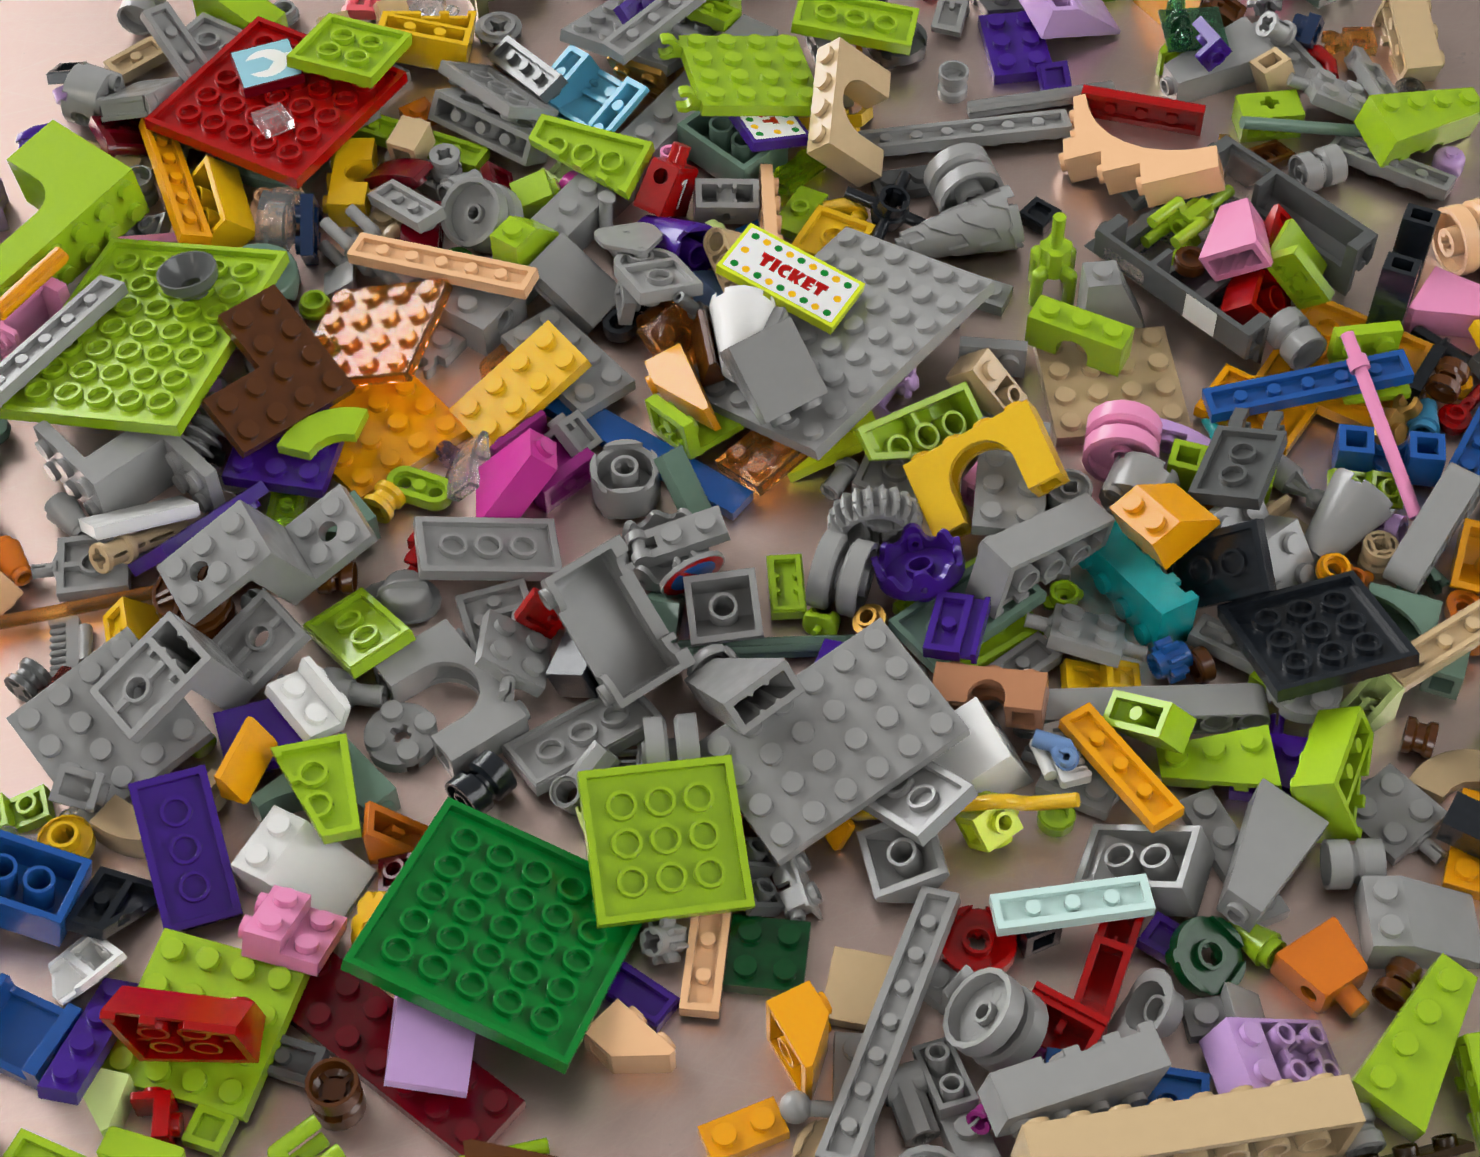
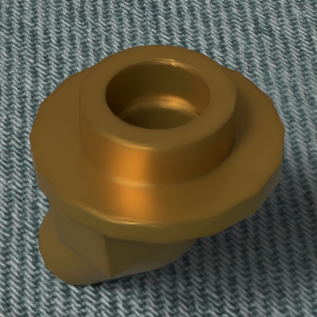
M875 603L860 607L853 616V629L858 633L880 617L888 626L886 611Z

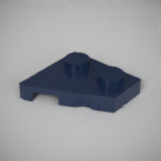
M313 193L300 194V205L295 206L296 223L300 224V236H295V251L297 255L301 256L305 265H319L320 250L318 245L322 237L321 232H319V222L324 218V213Z

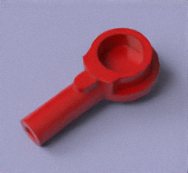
M1480 384L1459 404H1446L1440 408L1438 418L1440 429L1444 433L1456 436L1467 430L1472 420L1470 412L1480 402Z

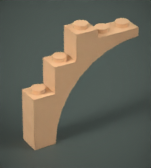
M1085 94L1073 97L1074 110L1069 111V116L1074 130H1070L1071 138L1063 139V153H1059L1062 172H1068L1071 183L1098 177L1100 184L1106 183L1109 195L1137 189L1139 196L1145 195L1149 208L1166 204L1176 196H1180L1185 200L1225 191L1224 172L1217 145L1188 150H1160L1133 145L1109 134L1095 121Z

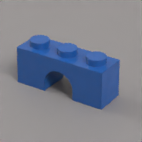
M1339 424L1332 447V468L1342 467L1359 472L1376 470L1392 473L1382 446L1375 442L1374 427ZM1409 431L1406 441L1397 445L1411 484L1435 487L1446 463L1445 434Z

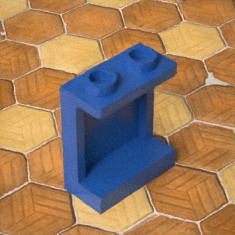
M1 973L0 1073L37 1090L38 1083L80 1018L83 1009L69 1002L65 1008L55 1005L17 987L10 976Z

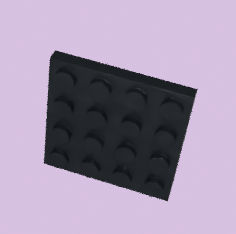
M1354 570L1278 589L1274 592L1217 605V617L1277 703L1419 666L1420 653Z

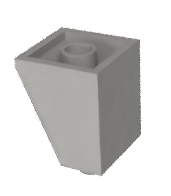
M791 316L719 353L760 425L770 422L774 428L791 419L790 411L800 406L803 412L812 409L822 403L820 396L828 393Z

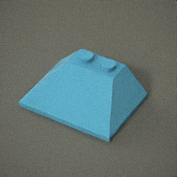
M570 44L551 66L562 74L568 83L561 89L560 94L551 99L548 104L559 110L557 118L615 132L650 90L629 76L624 81H621L603 71L588 53Z

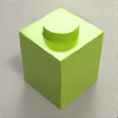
M544 169L509 183L511 190L516 193L522 203L524 218L529 219L561 190L557 179H550Z

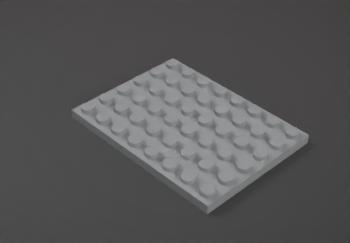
M846 226L818 251L814 257L865 283L863 293L831 335L788 312L828 390V393L820 396L822 403L803 412L801 406L790 411L791 419L773 428L770 422L760 425L737 384L726 377L724 381L703 388L714 412L819 460L995 292L992 280ZM696 363V364H694L693 366H694L695 371H696V373H697V375H698V377H699V379H700L699 371H698V367H697V363Z

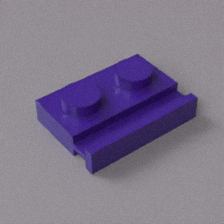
M946 591L937 593L922 647L923 657L956 662L966 659L971 660V664H977L991 609V597H985L982 600L975 599L974 595Z

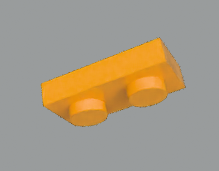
M774 1096L697 1126L698 1135L708 1157H745L790 1138L789 1128L780 1114Z

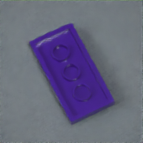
M205 764L129 783L128 788L163 929L168 928L183 932L242 916L243 911Z

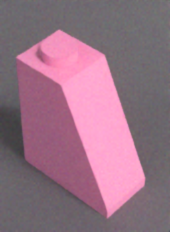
M1248 198L1219 207L1198 258L1215 282L1271 267L1273 264L1264 220Z
M1435 266L1408 308L1403 325L1404 331L1411 333L1415 326L1420 325L1436 335L1472 338L1468 328L1474 320H1480V284Z

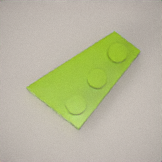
M1268 724L1189 740L1183 754L1156 747L1161 779L1165 786L1209 789L1213 785L1232 786L1234 791L1249 792V788H1257L1260 781L1264 778L1283 791Z
M346 733L270 747L274 759L323 844L362 837L350 749Z

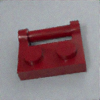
M103 116L90 117L89 128L101 146V150L114 158L116 155L148 156L138 127L141 118L102 122L101 117Z

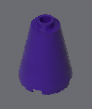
M645 215L638 221L655 225L663 234V240L655 248L673 252L692 272L708 270L709 268L713 269L703 247L704 236L712 226L702 222L658 217L655 215Z

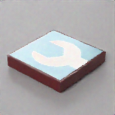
M290 38L229 53L245 98L306 83L302 70L287 67L286 56L294 49Z

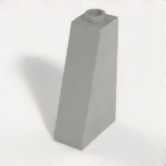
M1246 16L1217 32L1233 51L1220 65L1208 72L1195 57V54L1203 47L1198 43L1164 64L1163 75L1160 79V89L1163 95L1169 99L1191 102L1253 83L1255 81L1249 61L1272 48L1263 37L1257 35L1256 28Z
M713 658L684 679L705 711L742 735L749 732L805 691L784 658Z
M1263 778L1247 805L1216 910L1226 916L1230 922L1239 925L1250 933L1317 844L1329 822Z

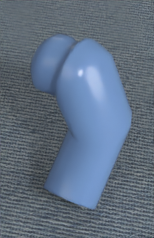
M1036 729L1032 739V747L1050 752L1055 764L1063 771H1070L1077 767L1080 757L1071 739Z

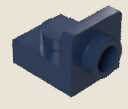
M1312 12L1309 13V16L1297 13L1292 21L1297 27L1295 39L1304 49H1311L1313 45L1317 44L1325 22L1321 15Z

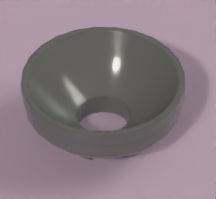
M204 251L183 252L167 259L161 264L157 270L156 279L162 291L168 296L186 302L192 299L199 300L205 297L215 284L219 275L218 266L215 258Z

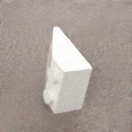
M276 805L271 808L230 864L238 888L258 897L261 892L269 893L274 885L292 888L311 895V908L326 910L344 917L350 915L378 874L375 868L340 843L323 844L313 824Z

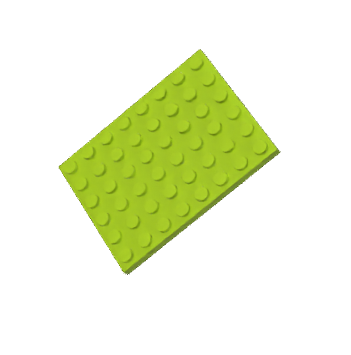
M111 238L64 306L99 275L125 282L128 294L96 321L91 328L78 337L70 347L66 348L46 368L31 379L24 388L20 389L0 408V419L38 423L45 420L49 424L181 437L201 405L202 400L206 397L237 347L217 322L218 315L276 284L290 262L287 251ZM188 251H204L209 253L217 262L219 275L205 297L186 302L168 296L162 291L157 282L156 273L161 264L167 259Z

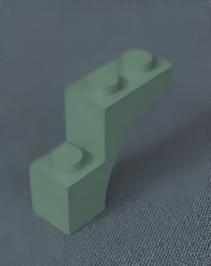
M1370 582L1369 591L1410 642L1438 625L1443 601L1426 595L1399 590L1389 585ZM1470 652L1422 681L1419 690L1456 700L1465 678Z

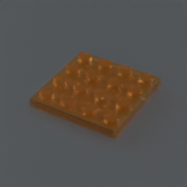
M437 279L339 290L334 293L315 332V336L355 386L411 382L453 287L448 279Z

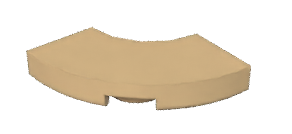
M1457 749L1435 755L1417 767L1409 779L1439 804L1449 794L1461 790L1463 787L1480 789V750Z

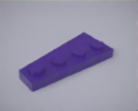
M262 480L212 510L208 515L187 526L181 532L153 548L152 551L128 564V567L135 577L164 561L238 500H242L257 509L261 506L258 499L267 494L269 490Z

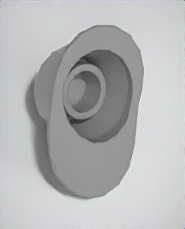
M403 569L395 571L386 580L371 584L365 589L405 625L428 621L437 614L441 606L442 598L439 589L428 580H419V573L414 570Z
M1156 967L1148 969L1136 979L1127 997L1110 1021L1107 1034L1118 1031L1121 1038L1135 1034L1138 1031L1137 1024L1152 1020L1160 1039L1168 1037L1176 1031L1183 1017L1185 998L1174 989L1172 978L1164 969Z

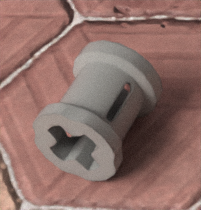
M1270 11L1263 13L1256 24L1257 35L1272 39L1274 44L1279 47L1288 46L1294 40L1297 32L1295 23L1290 20L1283 21L1277 13Z

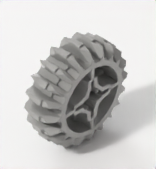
M868 484L867 488L862 490L854 487L852 494L842 493L841 499L834 500L833 507L829 509L827 516V530L846 534L849 548L859 538L878 543V558L881 544L883 542H897L902 536L904 526L909 523H916L922 529L923 515L920 512L916 498L910 497L908 491L899 492L897 486L886 489L883 484L878 488H872Z

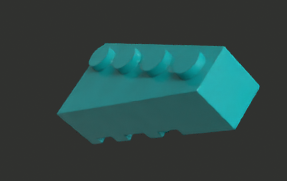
M1115 520L1106 545L1078 563V565L1088 571L1094 579L1097 590L1108 597L1113 604L1117 616L1128 623L1133 630L1137 642L1142 646H1148L1150 653H1152L1150 648L1154 647V642L1170 636L1173 642L1177 640L1186 642L1193 628L1199 596L1192 590L1185 593L1179 587L1181 579L1173 572L1166 575L1154 559L1148 554L1145 555L1142 549L1121 531Z

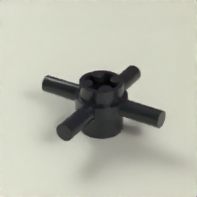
M901 170L895 184L884 187L876 197L850 186L847 187L844 198L870 209L872 223L876 225L872 236L884 240L887 232H894L903 224L913 227L926 220L909 212L910 196L906 188L911 179V174L906 170Z

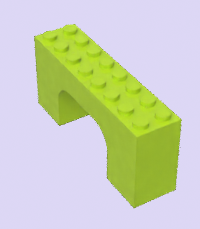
M51 120L6 159L26 201L39 210L0 244V297L55 247L62 248L69 255V260L52 277L66 283L68 286L95 262L111 238L123 236L150 212L132 168L55 120Z

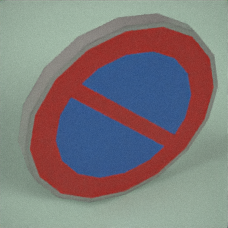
M691 550L688 559L682 563L680 558L676 556L672 564L673 569L664 576L659 584L661 593L665 596L684 594V576L719 572L725 563L723 554L719 551H707L697 554L694 550Z

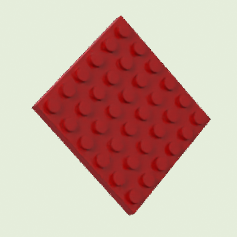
M258 16L153 110L144 121L148 130L299 189L408 82L407 72L392 66L373 88H362L353 83L331 80L328 77L313 73H304L306 83L245 98L229 53L285 38H290L292 46L295 48L307 35Z

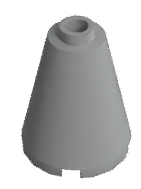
M1342 467L1338 468L1332 475L1304 535L1315 564L1325 554L1340 553L1344 555L1362 541L1367 534L1377 529L1396 512V509L1391 508L1393 503L1383 492L1366 479L1362 483L1352 480L1351 478L1355 473Z

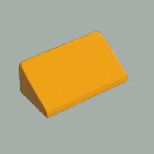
M248 716L245 719L214 775L221 798L241 804L249 802L273 757L270 747L278 746L276 739L253 717Z

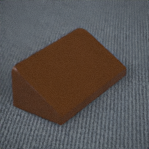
M701 308L697 310L691 329V338L702 386L706 387L724 381L725 377L720 367L711 319L706 311Z

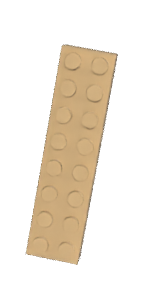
M1321 1073L1309 1080L1293 1082L1292 1079H1282L1272 1083L1270 1086L1261 1088L1243 1085L1232 1089L1229 1093L1213 1095L1210 1091H1204L1192 1095L1189 1099L1173 1101L1171 1098H1159L1148 1105L1132 1107L1130 1104H1120L1111 1107L1106 1112L1091 1114L1088 1110H1080L1069 1114L1066 1118L1050 1120L1048 1117H1036L1021 1125L1010 1157H1342L1365 1124L1366 1119L1350 1075L1333 1076L1332 1073Z

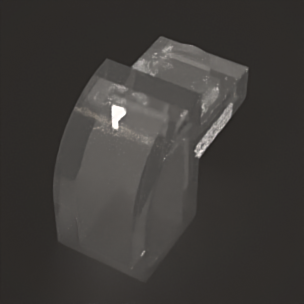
M290 187L274 188L272 191L263 190L256 212V243L278 245L288 252L295 243L296 236L295 206L300 205V194H305V192L294 191Z

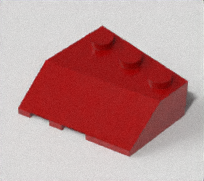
M122 985L100 1010L99 1019L139 1061L259 1063L266 1016L252 999L237 996L229 999Z

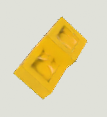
M1065 658L1060 665L1061 688L1141 686L1139 663L1120 660L1118 668H1114L1104 664L1098 665Z

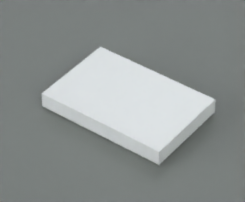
M180 495L78 520L81 531L99 541L197 518L201 514L197 502Z

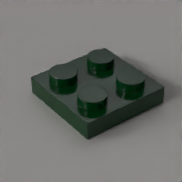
M733 914L723 991L775 997L804 983L811 922Z

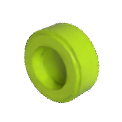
M1074 808L1043 810L1037 813V825L1048 836L1063 837L1074 828L1076 819Z

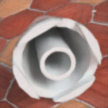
M747 285L726 287L723 294L716 297V292L712 295L709 303V313L721 371L724 377L734 383L736 382L719 353L762 331L773 308L776 307L772 296L769 300L763 296V290Z

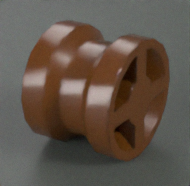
M1408 716L1399 752L1407 754L1414 751L1420 753L1422 758H1431L1438 735L1439 723L1431 721L1425 724L1419 722L1417 717Z

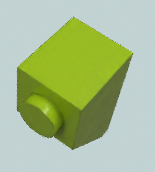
M509 216L490 234L493 259L528 266L559 233L533 219Z
M1116 689L1113 690L1103 714L1104 719L1115 731L1153 747L1180 754L1184 753L1197 721L1196 718L1172 702Z

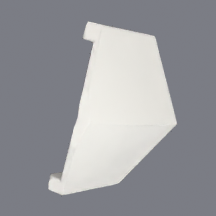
M84 935L48 963V969L52 977V996L61 1005H65L111 974L125 962L127 956L106 939L102 941Z

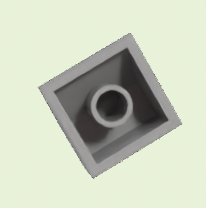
M755 567L683 577L691 647L764 638Z

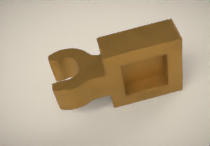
M1399 394L1394 399L1392 408L1385 407L1383 409L1397 445H1400L1406 439L1409 430L1406 422L1417 417L1423 409V404L1418 397L1414 396L1411 403L1407 405L1408 402L1403 394ZM1374 427L1375 442L1381 445Z

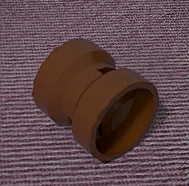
M1442 357L1436 365V374L1430 376L1425 385L1427 394L1440 403L1452 404L1456 402L1461 393V386L1466 384L1471 375L1470 367L1456 357Z
M355 559L318 587V593L331 594L333 591H341L345 595H350L355 592L358 585L357 561Z
M1402 956L1391 958L1385 968V977L1378 978L1371 990L1372 996L1380 1005L1395 1013L1399 1012L1425 975L1424 970L1417 963Z

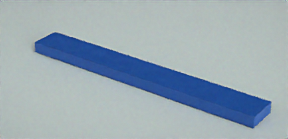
M558 398L543 410L546 416L552 419L562 412L566 417L573 413ZM605 408L586 419L603 440L599 444L601 447L614 440L633 439L642 442L643 447L650 451L652 449L658 457L674 449L668 443ZM689 459L711 507L719 505L721 514L734 521L754 499L753 491L700 461Z

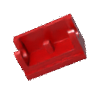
M1039 981L1036 982L1032 992L1043 1000L1049 1014L1047 1033L1040 1047L1044 1049L1047 1047L1063 1049L1078 1044L1080 1050L1084 1051L1102 1041V1036L1107 1034L1109 1018Z

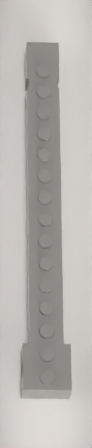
M743 14L724 34L732 36H749L751 34L778 36V29ZM686 71L620 133L653 142L655 151L629 200L613 192L616 195V201L613 203V221L635 200L651 160L654 157H660L661 147L668 144L672 145L673 141L678 142L677 124L695 112L681 113L677 110L675 104L676 101H684L688 98H682L678 93L679 86L687 85L691 87ZM578 173L531 219L558 231L559 234L563 232L583 251L594 240L595 230L599 229V201L597 195L601 191L611 190ZM450 285L432 302L436 328L441 325L466 338L468 347L488 357L501 344V335L520 325L528 317L527 305L539 293L533 288L527 299L523 300Z

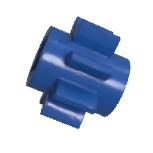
M1170 636L1154 642V647L1150 648L1152 653L1147 655L1148 667L1153 676L1158 680L1167 678L1170 685L1185 679V674L1190 672L1188 667L1193 665V656L1188 645L1184 641L1177 640L1173 642Z

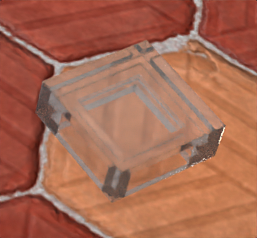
M280 102L251 113L253 122L266 139L295 128L294 119Z

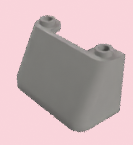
M620 534L540 582L542 589L538 591L545 607L549 611L555 610L598 682L599 686L596 687V691L606 707L613 705L616 709L624 708L696 663L687 647L681 649L676 642H671L677 638L675 633H669L632 571L635 568L632 561L625 564L626 556L624 553L629 551V548Z

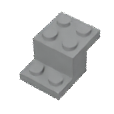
M1264 500L1260 510L1214 506L1209 510L1221 522L1215 529L1256 518L1264 520L1277 590L1318 579L1315 574L1316 564L1298 518L1269 515Z

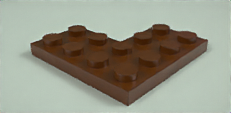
M275 284L218 315L217 322L255 370L203 399L201 406L242 459L283 436L292 426L304 418L332 407L355 392L356 386Z

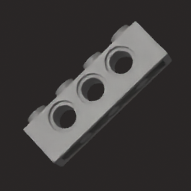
M458 87L435 89L428 119L523 166L546 163L548 155L531 146L528 139L535 124L524 119H519L517 123L506 121L500 118L499 112L484 107L482 105L483 101L466 95V91Z

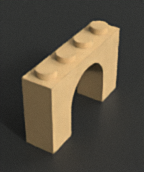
M839 37L817 49L806 154L857 187H861L882 177L884 150L854 129L845 112L843 94L863 108H870L889 98L891 72Z

